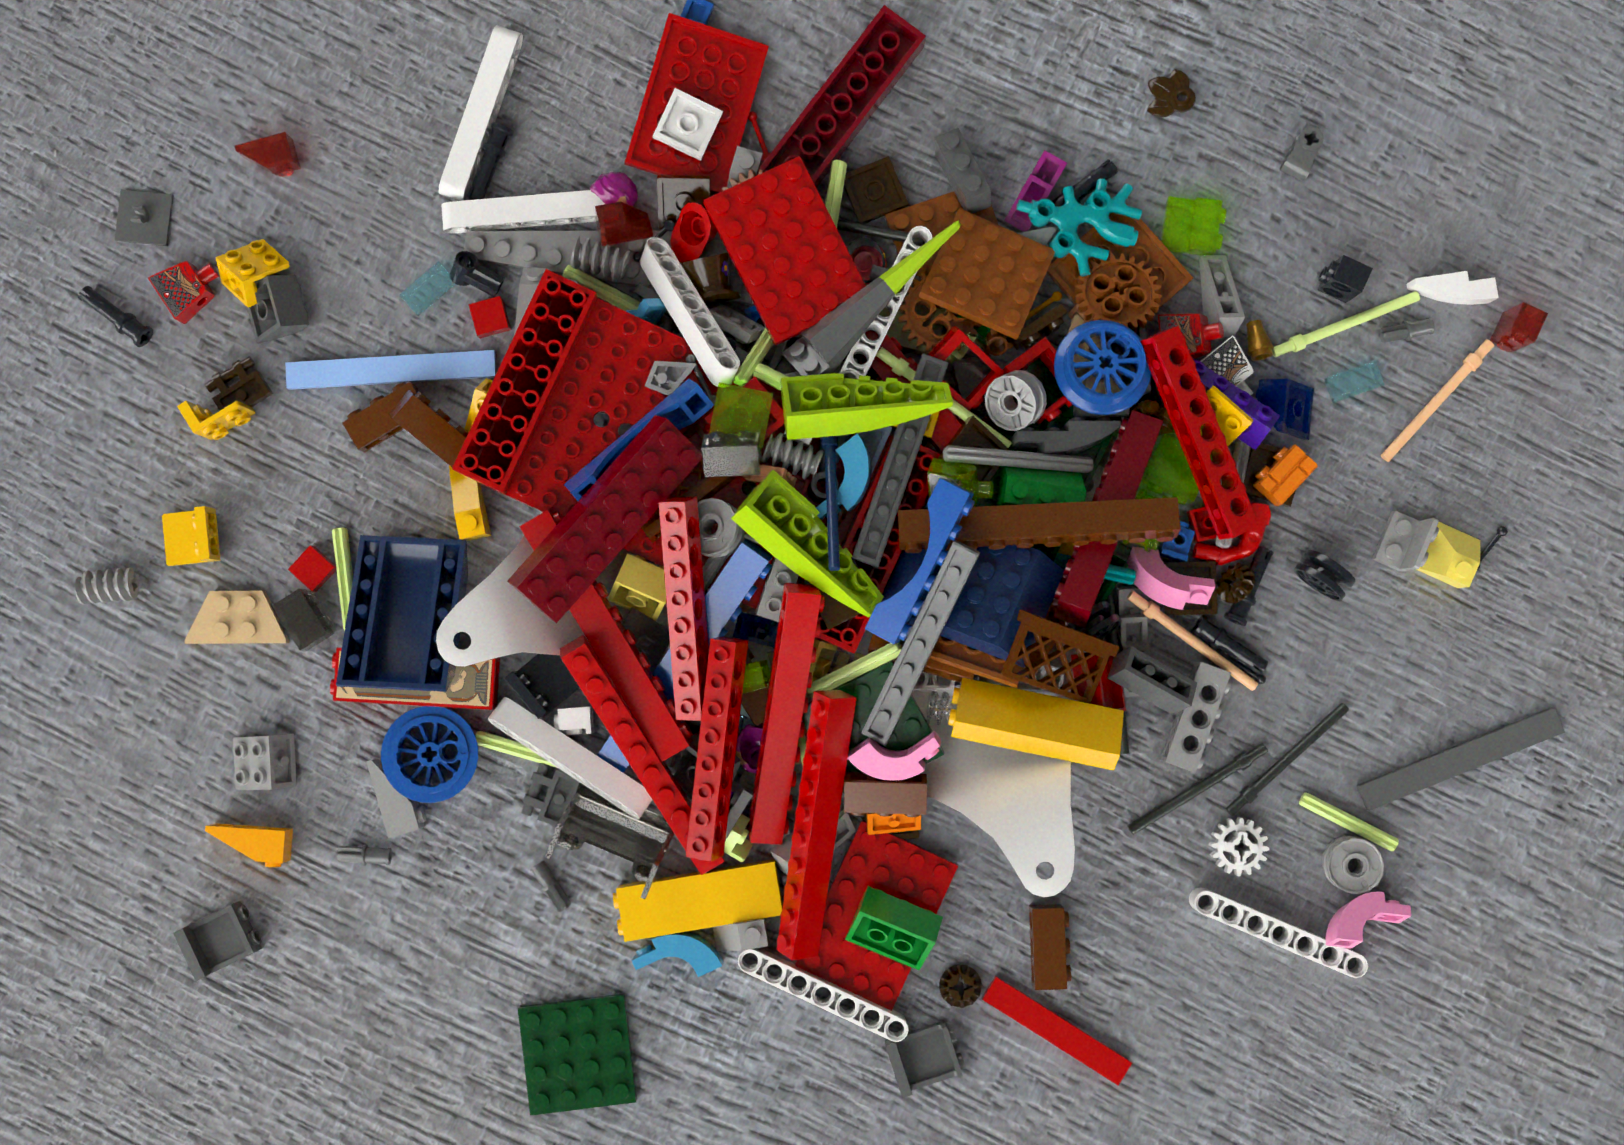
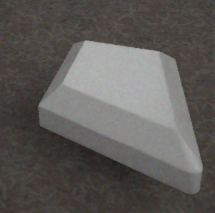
M654 361L645 387L669 396L691 373L696 364Z

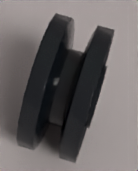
M1311 549L1307 550L1304 554V559L1310 566L1300 563L1294 568L1295 574L1307 585L1336 601H1342L1345 597V592L1339 585L1352 587L1356 582L1353 575L1339 563Z
M1105 600L1093 606L1085 628L1069 623L1067 627L1104 639L1120 625L1122 620L1117 614L1107 618L1104 617L1111 609V605Z

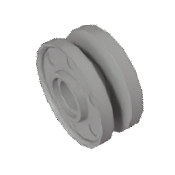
M1014 370L994 379L988 386L985 395V408L989 417L997 426L1011 431H1017L1035 423L1043 415L1047 405L1046 392L1042 383L1033 374L1020 370ZM1013 396L1017 399L1018 405L1014 402Z
M714 498L698 502L701 554L715 559L728 557L737 550L744 540L746 531L731 519L737 511L731 504ZM718 523L717 531L711 534L712 526Z
M1345 835L1334 839L1327 845L1322 855L1321 865L1325 877L1332 885L1346 893L1362 894L1369 892L1378 885L1383 876L1384 861L1382 854L1374 844L1358 836ZM1356 858L1358 862L1357 867L1349 871V861Z

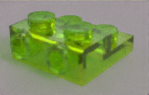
M1168 196L1166 199L1161 242L1169 251L1201 256L1213 255L1216 249L1220 250L1223 241V234L1218 233L1219 224H1224L1226 218V208H1222L1223 201L1196 197L1193 200Z
M1164 434L1142 482L1147 484V489L1157 494L1165 492L1172 497H1178L1179 504H1190L1195 501L1199 489L1179 440Z

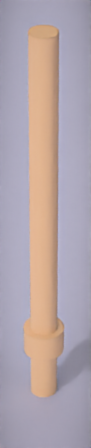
M1486 339L1474 353H1470L1463 360V365L1381 454L1385 461L1389 462L1468 374L1478 369L1483 363L1482 359L1494 347L1490 340Z
M1133 590L1129 593L1127 599L1142 610V614L1150 620L1155 619L1221 669L1231 672L1233 678L1251 691L1256 689L1258 686L1257 681L1160 610V606L1153 601L1148 602Z

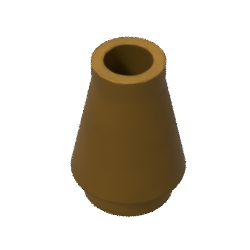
M1262 320L1248 322L1246 324L1248 355L1251 356L1252 361H1260L1271 357L1274 346L1263 327Z

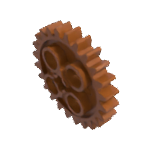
M1111 253L1108 261L1099 259L1098 264L1092 260L1089 266L1091 274L1083 277L1078 276L1077 279L1078 285L1075 286L1074 291L1077 294L1074 302L1079 304L1077 311L1078 313L1085 312L1084 321L1089 319L1093 321H1114L1123 324L1136 333L1138 325L1145 328L1147 320L1152 322L1154 313L1158 312L1162 295H1160L1162 287L1161 285H1156L1158 276L1150 277L1152 268L1144 270V261L1135 264V256H1132L1127 261L1123 253L1120 259H1115L1114 254ZM1119 277H1126L1129 281H1124ZM1095 286H1102V287H1104L1105 289H1104V290H1100V289H1097ZM1130 299H1137L1140 303H1134ZM1106 308H1113L1116 312H1110Z
M924 272L920 274L921 281H918L916 278L913 279V288L909 287L907 291L908 296L905 295L902 301L905 305H900L898 312L904 313V315L898 318V322H906L901 331L911 332L907 339L908 341L916 338L918 340L916 348L918 349L924 344L926 345L925 351L928 353L931 347L934 348L946 335L939 336L933 332L932 327L937 324L943 325L947 332L953 326H956L967 337L968 335L972 337L977 336L978 333L973 327H981V324L965 317L957 318L952 311L947 309L944 315L942 313L939 314L927 327H923L922 324L935 315L937 308L942 309L943 307L918 297L927 278ZM925 305L929 309V313L925 316L918 315L915 307ZM961 343L958 345L956 350H961Z

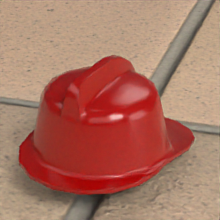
M696 202L686 204L682 208L672 232L670 246L680 263L699 259L706 244L711 242L717 234V229L708 211L701 204Z

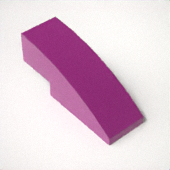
M1044 150L1004 221L1023 232H1027L1032 223L1028 213L1016 210L1019 199L1030 203L1032 200L1047 199L1065 169L1067 162Z

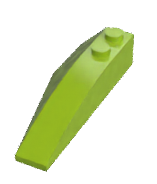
M839 373L781 378L783 415L787 440L840 436L872 431L925 417L953 406L949 384L943 382L912 380L908 384L897 381V378H886L885 382L870 380V376L859 375V379L844 378V374Z
M770 471L743 501L731 519L796 574L844 605L868 618L871 617L876 605L882 601L884 596L865 571L856 567L851 559L853 556L848 549H843L840 544V570H829L827 527L817 516L820 514L819 511L776 471Z

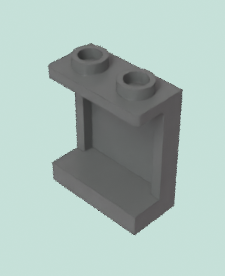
M240 901L173 932L195 981L262 949L260 934L256 929H253L249 921L250 913Z
M945 1021L908 1032L905 1039L899 1042L888 1039L884 1040L902 1098L912 1095V1090L955 1076L958 1079L963 1078L961 1070L966 1068L961 1052L955 1053L953 1044L957 1043L953 1027L947 1028Z

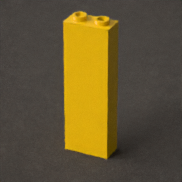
M962 678L960 688L954 687L951 703L956 704V709L950 710L948 725L953 726L951 737L1109 770L1115 769L1121 751L1123 710Z
M774 859L711 869L703 875L700 872H693L622 884L616 888V893H613L615 909L619 908L621 919H617L618 933L624 936V942L781 916L783 908Z

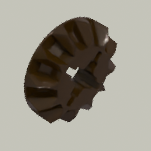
M1239 562L1235 567L1228 566V571L1221 573L1222 578L1216 581L1218 585L1217 594L1227 603H1236L1246 598L1255 584V573L1252 568L1247 564L1243 565ZM1236 578L1240 580L1238 582L1233 583L1232 586L1230 585V583L1234 582Z
M957 964L949 967L942 974L939 982L940 993L943 999L951 1006L964 1008L973 1005L978 997H980L981 979L972 967ZM959 975H961L964 984L972 985L963 990L962 997H960L957 989L949 988L958 984Z

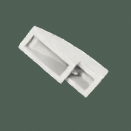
M1468 271L1415 278L1406 284L1408 290L1412 292L1417 291L1421 296L1452 304H1487L1499 298L1495 277L1469 281Z

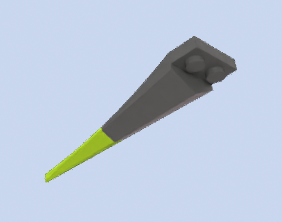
M959 220L829 312L818 323L801 333L803 337L782 353L799 375L834 373L848 352L891 299L919 268L960 228Z

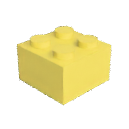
M627 553L607 600L628 610L633 607L656 621L666 603L664 566L657 567L648 563L645 558L639 555L632 556Z

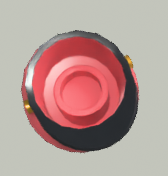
M856 238L846 247L865 284L872 282L869 281V276L873 264L887 267L884 251L870 238Z

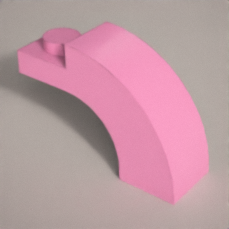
M1132 547L1127 560L1129 565L1127 568L1135 570L1136 578L1134 584L1145 595L1163 605L1181 610L1186 602L1208 604L1215 589L1214 579L1178 574L1162 562L1159 550Z
M933 731L908 749L892 751L880 746L875 740L868 737L849 751L848 759L855 767L869 776L882 780H903L925 771L926 763L923 758L925 757L928 760L939 752L938 748L941 745V738Z
M1370 892L1360 895L1342 906L1333 915L1326 932V945L1353 948L1363 942V928L1367 920L1401 923L1411 917V906L1402 905L1396 900L1385 901L1384 892Z

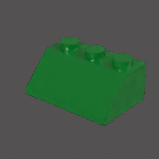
M1001 466L996 506L1085 502L1086 488L1082 475L1079 472Z
M868 886L856 910L845 940L920 970L936 943L943 917L930 910L915 906L906 900L884 893L880 889Z

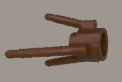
M990 329V332L985 337L986 344L980 339H975V343L983 349L986 355L1000 356L1008 348L1011 349L1013 347V338L1009 336L1006 338V335Z

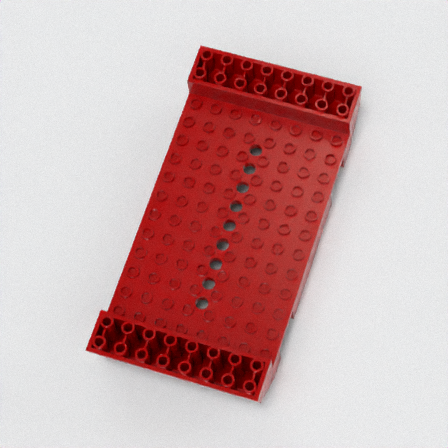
M545 269L452 470L542 512L553 508L555 512L559 511L564 518L578 502L564 484L620 437L618 430L621 425L630 424L633 426L667 397L665 394L645 387L654 361L687 363L686 357L694 354L684 338L597 298V292ZM696 360V364L712 395L718 398V403L693 424L679 431L683 434L697 423L726 460L736 469L738 464L736 459L729 460L721 450L724 446L717 437L713 440L703 427L706 425L704 418L741 387L735 385L734 382L727 388L713 385L698 360ZM694 370L680 384L682 385L686 380L691 379L704 391ZM759 381L783 410L782 392ZM750 392L715 419L740 451L775 423ZM599 412L608 414L610 418L608 425L605 427H598L594 423V417ZM785 425L777 430L772 437L775 438L780 432L784 434ZM696 432L688 440L698 450H702L703 440ZM856 433L851 434L849 439L856 435ZM894 434L892 436L889 435L871 474L870 484L865 496L851 512L847 511L838 528L840 546L843 549L847 548L852 555ZM770 437L741 461L772 466L771 457L766 463L762 462V457ZM820 437L812 438L809 446L813 445L814 455L819 451ZM706 445L705 451H711ZM920 445L898 510L921 509L930 489L929 474L936 475L942 463L938 458L939 453ZM704 456L708 463L707 470L714 471L722 464L716 456ZM841 457L839 462L836 463L838 489L843 482L845 474L844 463ZM780 462L776 467L782 468V462ZM790 466L787 470L792 472V466ZM800 470L797 474L802 476L803 470ZM737 472L738 477L711 498L723 500L738 509L748 497V495L742 492L741 488L743 482L748 480ZM689 473L682 481V486L693 487L696 485L699 473ZM702 474V479L705 478L708 474ZM810 474L807 479L812 480L813 474ZM817 482L818 491L826 493V482ZM807 488L804 497L817 507L821 503L814 501L809 496ZM674 490L668 498L676 497L677 490ZM681 491L680 496H682L687 491ZM898 512L879 567L876 568L855 560L859 569L865 571L881 594L902 551L899 547ZM654 514L647 520V522L654 517ZM827 518L820 519L827 527ZM718 523L712 526L711 534L717 531ZM640 528L623 549L634 555H639L658 566H664L661 537L652 543ZM703 554L702 567L705 565L709 558L707 556H704ZM733 554L727 557L722 567L720 568V570L712 580L711 584L709 585V589L712 587V585L714 584V582L716 581V579L718 578L726 564L729 562ZM774 556L770 560L769 564H772ZM768 574L764 579L761 577L757 579L754 584L757 587L756 592L749 601L744 598L743 604L754 609L757 608ZM798 576L796 584H805V579ZM819 612L817 621H820V634L818 639L855 654L870 617L859 614L828 630Z

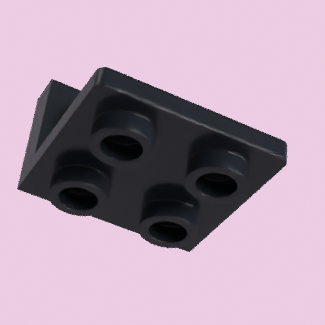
M537 654L518 671H512L505 677L507 682L538 719L547 716L580 688L560 655Z

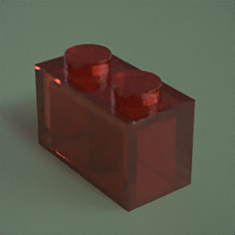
M1523 302L1502 313L1490 341L1496 343L1499 349L1506 352H1514L1536 341L1548 313Z

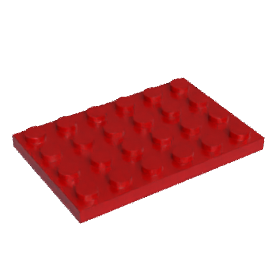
M669 13L624 165L656 175L710 176L711 192L715 194L722 192V188L728 185L735 152L742 140L769 46ZM675 88L723 111L701 161L653 138V134Z
M800 156L704 200L703 204L774 345L801 334L866 287Z
M861 820L827 894L818 956L798 959L795 966L892 1011L912 967L845 940L859 903L867 887L870 886L937 914L958 868V864L905 839H900L891 833L868 835L867 823Z

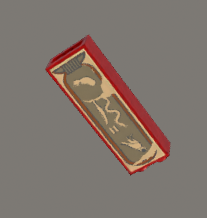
M337 647L336 653H333L332 667L335 668V676L330 683V694L333 695V701L494 710L497 707L501 657L465 667L456 666L455 676L447 692L337 687L336 681L342 648Z

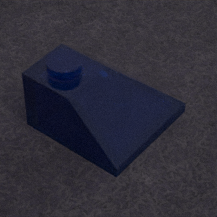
M1288 378L1259 380L1256 391L1257 400L1280 415L1274 424V428L1278 432L1309 440L1314 388Z

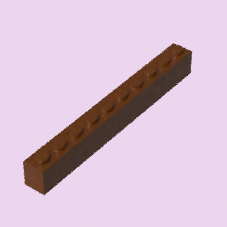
M1178 497L972 507L969 515H963L959 523L962 529L956 540L975 550L978 547L989 546V549L998 550L1005 548V545L1030 548L1033 544H1045L1046 547L1060 546L1061 543L1070 542L1076 546H1083L1092 541H1100L1101 544H1114L1117 540L1141 543L1145 539H1157L1159 542H1167L1177 538L1181 530ZM928 509L898 510L900 550H905L906 553H919L922 549H928L930 538V516ZM950 540L946 548L947 551H949L951 548V545L953 543L952 540Z

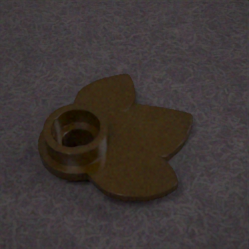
M1174 69L1169 78L1158 76L1149 80L1148 87L1155 100L1148 106L1147 112L1158 117H1168L1175 111L1180 113L1189 111L1196 102V96L1194 91L1189 88L1190 80L1184 72ZM1186 96L1187 99L1184 101H1179L1178 97Z

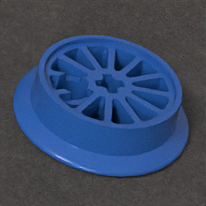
M1108 320L1086 322L1071 330L1061 341L1054 359L1055 378L1063 395L1077 408L1098 415L1119 413L1133 406L1145 393L1151 378V371L1146 361L1143 346L1140 343L1141 338L1123 324ZM1105 336H1106V337H1111V339H1109V341L1107 342V344H1106ZM1092 337L1100 338L1101 350L1093 342ZM1085 342L1094 354L1078 346ZM1114 344L1121 346L1123 355L1115 354L1110 346ZM1129 352L1132 354L1133 358H1126ZM1077 354L1090 361L1074 362L1073 359L1074 355ZM1104 361L1108 362V366L1104 369L1100 367V364ZM1133 364L1135 373L1119 365ZM1090 368L1089 372L1080 378L1077 377L1075 369ZM1117 373L1130 378L1131 384L1126 386ZM1093 375L1096 379L1092 388L1089 389L1082 382ZM1110 377L1121 391L1111 392ZM1100 380H1104L1106 394L1095 391Z
M422 706L404 713L390 726L381 747L382 768L389 783L404 797L422 803L441 802L458 794L471 780L478 762V745L473 730L460 715L444 707ZM432 722L434 724L432 741H430L425 729V723ZM441 723L447 726L448 731L441 738V740L437 742L439 726ZM416 727H419L424 744L411 735V731ZM453 732H454V733L456 734V736L458 737V741H457V740H454V739H452V740H447V739L449 738V736H450ZM406 737L419 746V749L403 748ZM448 744H454L458 749V754L454 759H449L446 756L445 749ZM430 747L432 751H437V756L433 757V761H431L430 757H426V752L430 751ZM401 753L417 754L418 758L403 764ZM461 761L458 770L449 764ZM420 762L421 765L410 777L405 767ZM440 764L453 773V777L450 780H445ZM427 766L425 784H421L416 781V778ZM433 767H435L441 782L436 786L431 785Z

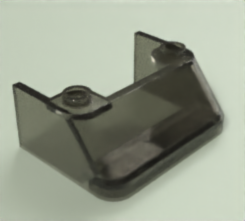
M582 786L577 790L558 821L545 857L551 859L558 845L567 850H577L585 842L633 862L631 867L632 874L638 880L646 882L640 897L646 899L672 842L674 832L664 817L645 810L640 819H636L588 787Z

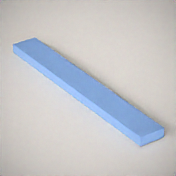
M495 350L285 362L286 388L289 390L493 378L497 373Z

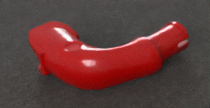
M1261 503L1251 504L1256 512L1259 526L1241 534L1237 546L1221 548L1195 543L1193 558L1216 561V565H1225L1249 557L1258 549L1266 526L1269 525L1271 518L1269 505Z

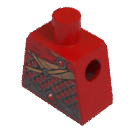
M184 261L148 277L174 319L185 324L214 298L215 295L208 283L219 277V274L211 263L198 270L189 261Z
M1198 313L1158 315L1160 332L1179 325L1181 332L1186 338V345L1190 355L1194 359L1210 354L1212 351L1211 340L1224 337L1221 322L1208 324V318L1205 315Z

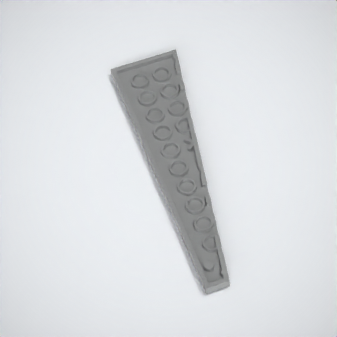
M661 230L467 231L463 251L473 253L480 262L518 268L537 267L550 269L554 273L563 275L565 268L571 265V255L577 238L580 237V243L583 244L588 237L590 238L591 247L597 241H600V250H604L606 245L610 244V253H614L617 247L620 248V255L622 257L627 251H630V261L623 279L620 278L617 282L612 280L611 275L606 279L603 278L601 271L598 275H593L591 268L585 273L600 281L636 287L640 282L648 287L651 282L643 271L640 262L633 260V254L639 252L646 245L647 240L655 237ZM673 230L667 231L661 237L669 246ZM718 231L715 238L706 244L700 258L728 253ZM730 257V283L733 286V291L739 292L742 298L730 300L729 302L755 306Z

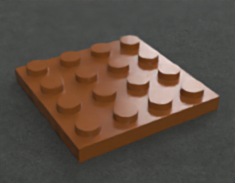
M1116 213L1109 214L1111 221L1133 226L1134 230L1139 232L1134 246L1124 247L1111 243L1104 239L1094 227L1080 238L1082 242L1088 245L1109 250L1106 261L1109 260L1111 253L1114 254L1115 259H1120L1123 253L1127 261L1132 256H1135V264L1144 261V270L1152 268L1150 277L1158 276L1156 285H1161L1162 287L1160 291L1162 298L1159 308L1193 279L1191 274L1141 218L1137 220ZM1068 253L1067 256L1057 258L1052 262L1046 273L1076 305L1077 303L1074 301L1077 294L1074 291L1075 286L1078 285L1077 279L1080 273L1076 258ZM1088 258L1089 266L1092 260L1095 261L1097 264L1099 262L1098 258ZM1119 277L1124 281H1129L1126 277ZM1095 286L1097 289H1100V290H1104V289H1105V288L1102 287V286ZM1130 299L1134 303H1140L1137 299ZM1106 308L1110 312H1116L1113 308Z
M959 208L952 224L959 220L961 226L941 246L918 297L1017 340L1055 251L1048 246Z

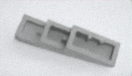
M1137 586L1117 587V615L1122 620L1120 627H1118L1120 652L1132 646L1150 656L1147 617L1142 614V610L1127 599L1132 590L1144 599L1145 594ZM1123 687L1124 697L1139 696Z

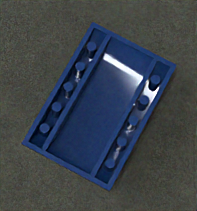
M360 535L337 674V687L447 692L455 676L456 666L446 662L440 655L436 636L437 630L444 618L466 596L468 581L466 540ZM461 632L456 633L453 642L457 648H459Z
M1005 545V548L998 550L989 549V546L978 547L976 550L980 552V555L940 636L1006 661L1021 621L1017 620L1020 609L1046 618L1065 570L1040 550L1031 547L1018 548L1017 545ZM922 549L919 553L901 551L883 590L882 595L884 598L882 601L891 598L901 591L913 579L922 565L927 549ZM937 566L933 575H938L941 566ZM925 590L921 598L922 601L925 602L929 591ZM913 615L909 624L913 625L917 616ZM1027 632L1024 640L1025 647L1036 642L1033 632ZM1023 658L1015 662L1016 665L1025 668Z

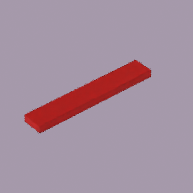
M996 975L982 996V1000L1118 1086L1132 1065L1129 1059Z

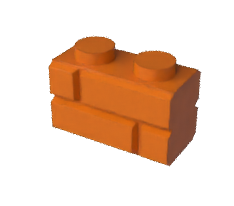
M1295 444L1288 448L1286 446L1280 448L1273 456L1276 461L1270 467L1265 465L1255 475L1258 480L1253 484L1254 487L1276 507L1282 505L1318 467L1317 463Z

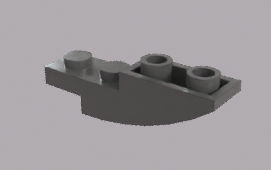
M1076 417L1069 419L1061 429L1052 427L1044 431H1034V428L1025 427L1016 431L1010 438L1012 442L1010 449H1036L1037 453L1073 455L1104 441L1121 425L1120 421H1111L1107 417L1098 418L1094 421H1085V418Z

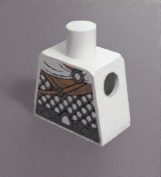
M1232 335L1200 362L1251 395L1253 391L1244 380L1253 374L1254 371L1237 340Z

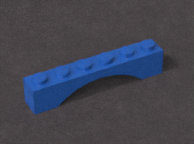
M691 379L686 380L569 479L564 486L579 501L655 415L667 418L678 430H681L697 421L714 404L697 383Z
M939 478L927 502L930 516V538L922 565L913 579L901 591L876 605L865 630L892 644L899 643L900 640L905 641L912 628L908 624L913 615L917 616L924 604L921 598L925 590L930 591L937 577L933 574L938 565L942 566L949 552L946 548L950 540L955 541L962 529L959 523L963 515H969L975 503L972 500L974 493L945 478Z

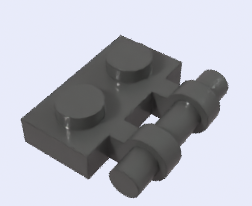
M540 763L537 772H533L531 778L533 782L529 793L525 794L522 801L524 806L521 813L531 816L534 807L538 808L540 813L537 820L563 829L580 782L559 769H556L553 778L546 776L550 766ZM543 785L549 787L544 801L538 798Z

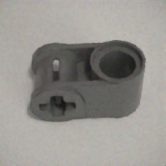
M1316 127L1304 129L1294 140L1279 171L1304 181L1315 162L1314 159L1323 143L1324 138L1321 130ZM1306 138L1311 139V140H1310V143H1309V144H1311L1310 146L1306 144V143H1307V139H1306Z

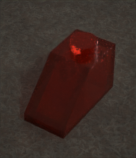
M286 132L235 146L236 152L243 158L275 176H289L295 170L301 169L293 139Z
M623 202L595 206L596 224L602 246L653 237L648 213Z

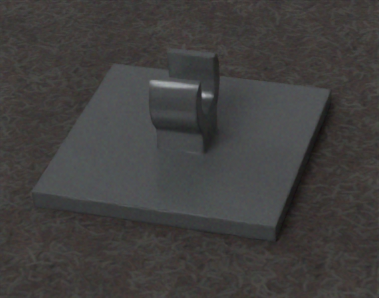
M121 189L115 241L167 246L174 195Z
M631 607L622 625L625 630L630 629L637 641L634 645L639 653L643 652L647 656L651 664L649 670L653 673L670 644L669 629Z

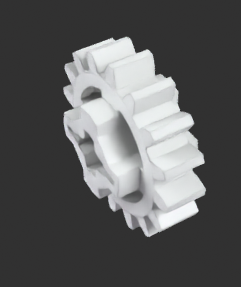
M1237 817L1236 823L1228 818L1226 819L1227 826L1219 823L1217 826L1220 832L1211 833L1216 840L1215 842H1209V846L1215 848V851L1210 853V856L1219 858L1215 864L1218 867L1225 865L1224 871L1229 874L1234 869V874L1237 876H1241L1242 870L1246 874L1251 875V867L1259 870L1261 867L1258 861L1267 860L1262 853L1269 850V847L1263 845V842L1268 837L1259 835L1262 828L1260 826L1253 828L1254 821L1248 819L1244 824V819L1241 817ZM1246 830L1251 833L1255 842H1251L1247 838L1248 833H1246ZM1232 831V834L1226 840H1224L1226 835ZM1240 842L1243 843V848H1239L1238 851L1234 849L1235 845H1239ZM1223 851H1226L1231 855L1230 860H1232V863L1226 859V857L1223 854ZM1252 853H1254L1253 856L1246 862V859H1247Z

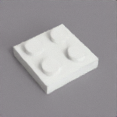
M675 88L653 134V138L701 161L723 111Z

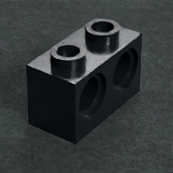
M1343 255L1338 260H1333L1328 267L1325 266L1318 277V281L1321 282L1318 291L1347 303L1362 293L1373 268Z

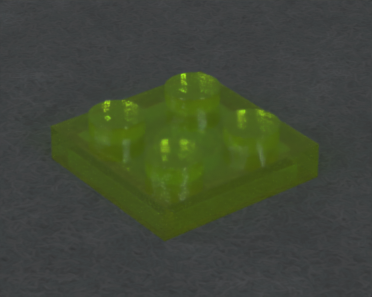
M719 382L708 438L763 448L773 393Z

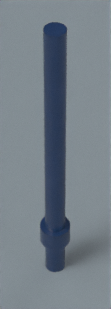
M838 436L821 437L822 449L825 452L828 562L830 571L840 570L835 453V449L838 448Z

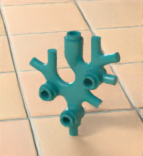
M1098 179L1095 191L1089 196L1084 205L1079 204L1076 200L1073 186H1067L1063 188L1065 199L1063 206L1057 207L1049 199L1032 200L1031 203L1019 199L1016 210L1028 213L1031 223L1037 227H1044L1049 221L1057 225L1059 232L1049 245L1055 251L1054 256L1063 258L1068 253L1072 254L1078 263L1080 276H1088L1091 274L1088 258L1094 257L1106 261L1109 250L1082 242L1077 234V228L1081 223L1093 225L1104 239L1117 245L1129 247V245L1134 246L1137 241L1139 232L1134 230L1133 226L1114 222L1109 218L1110 213H1116L1133 219H1140L1142 210L1126 204V199L1133 191V187L1130 184L1125 183L1118 194L1110 198L1106 192L1107 180Z

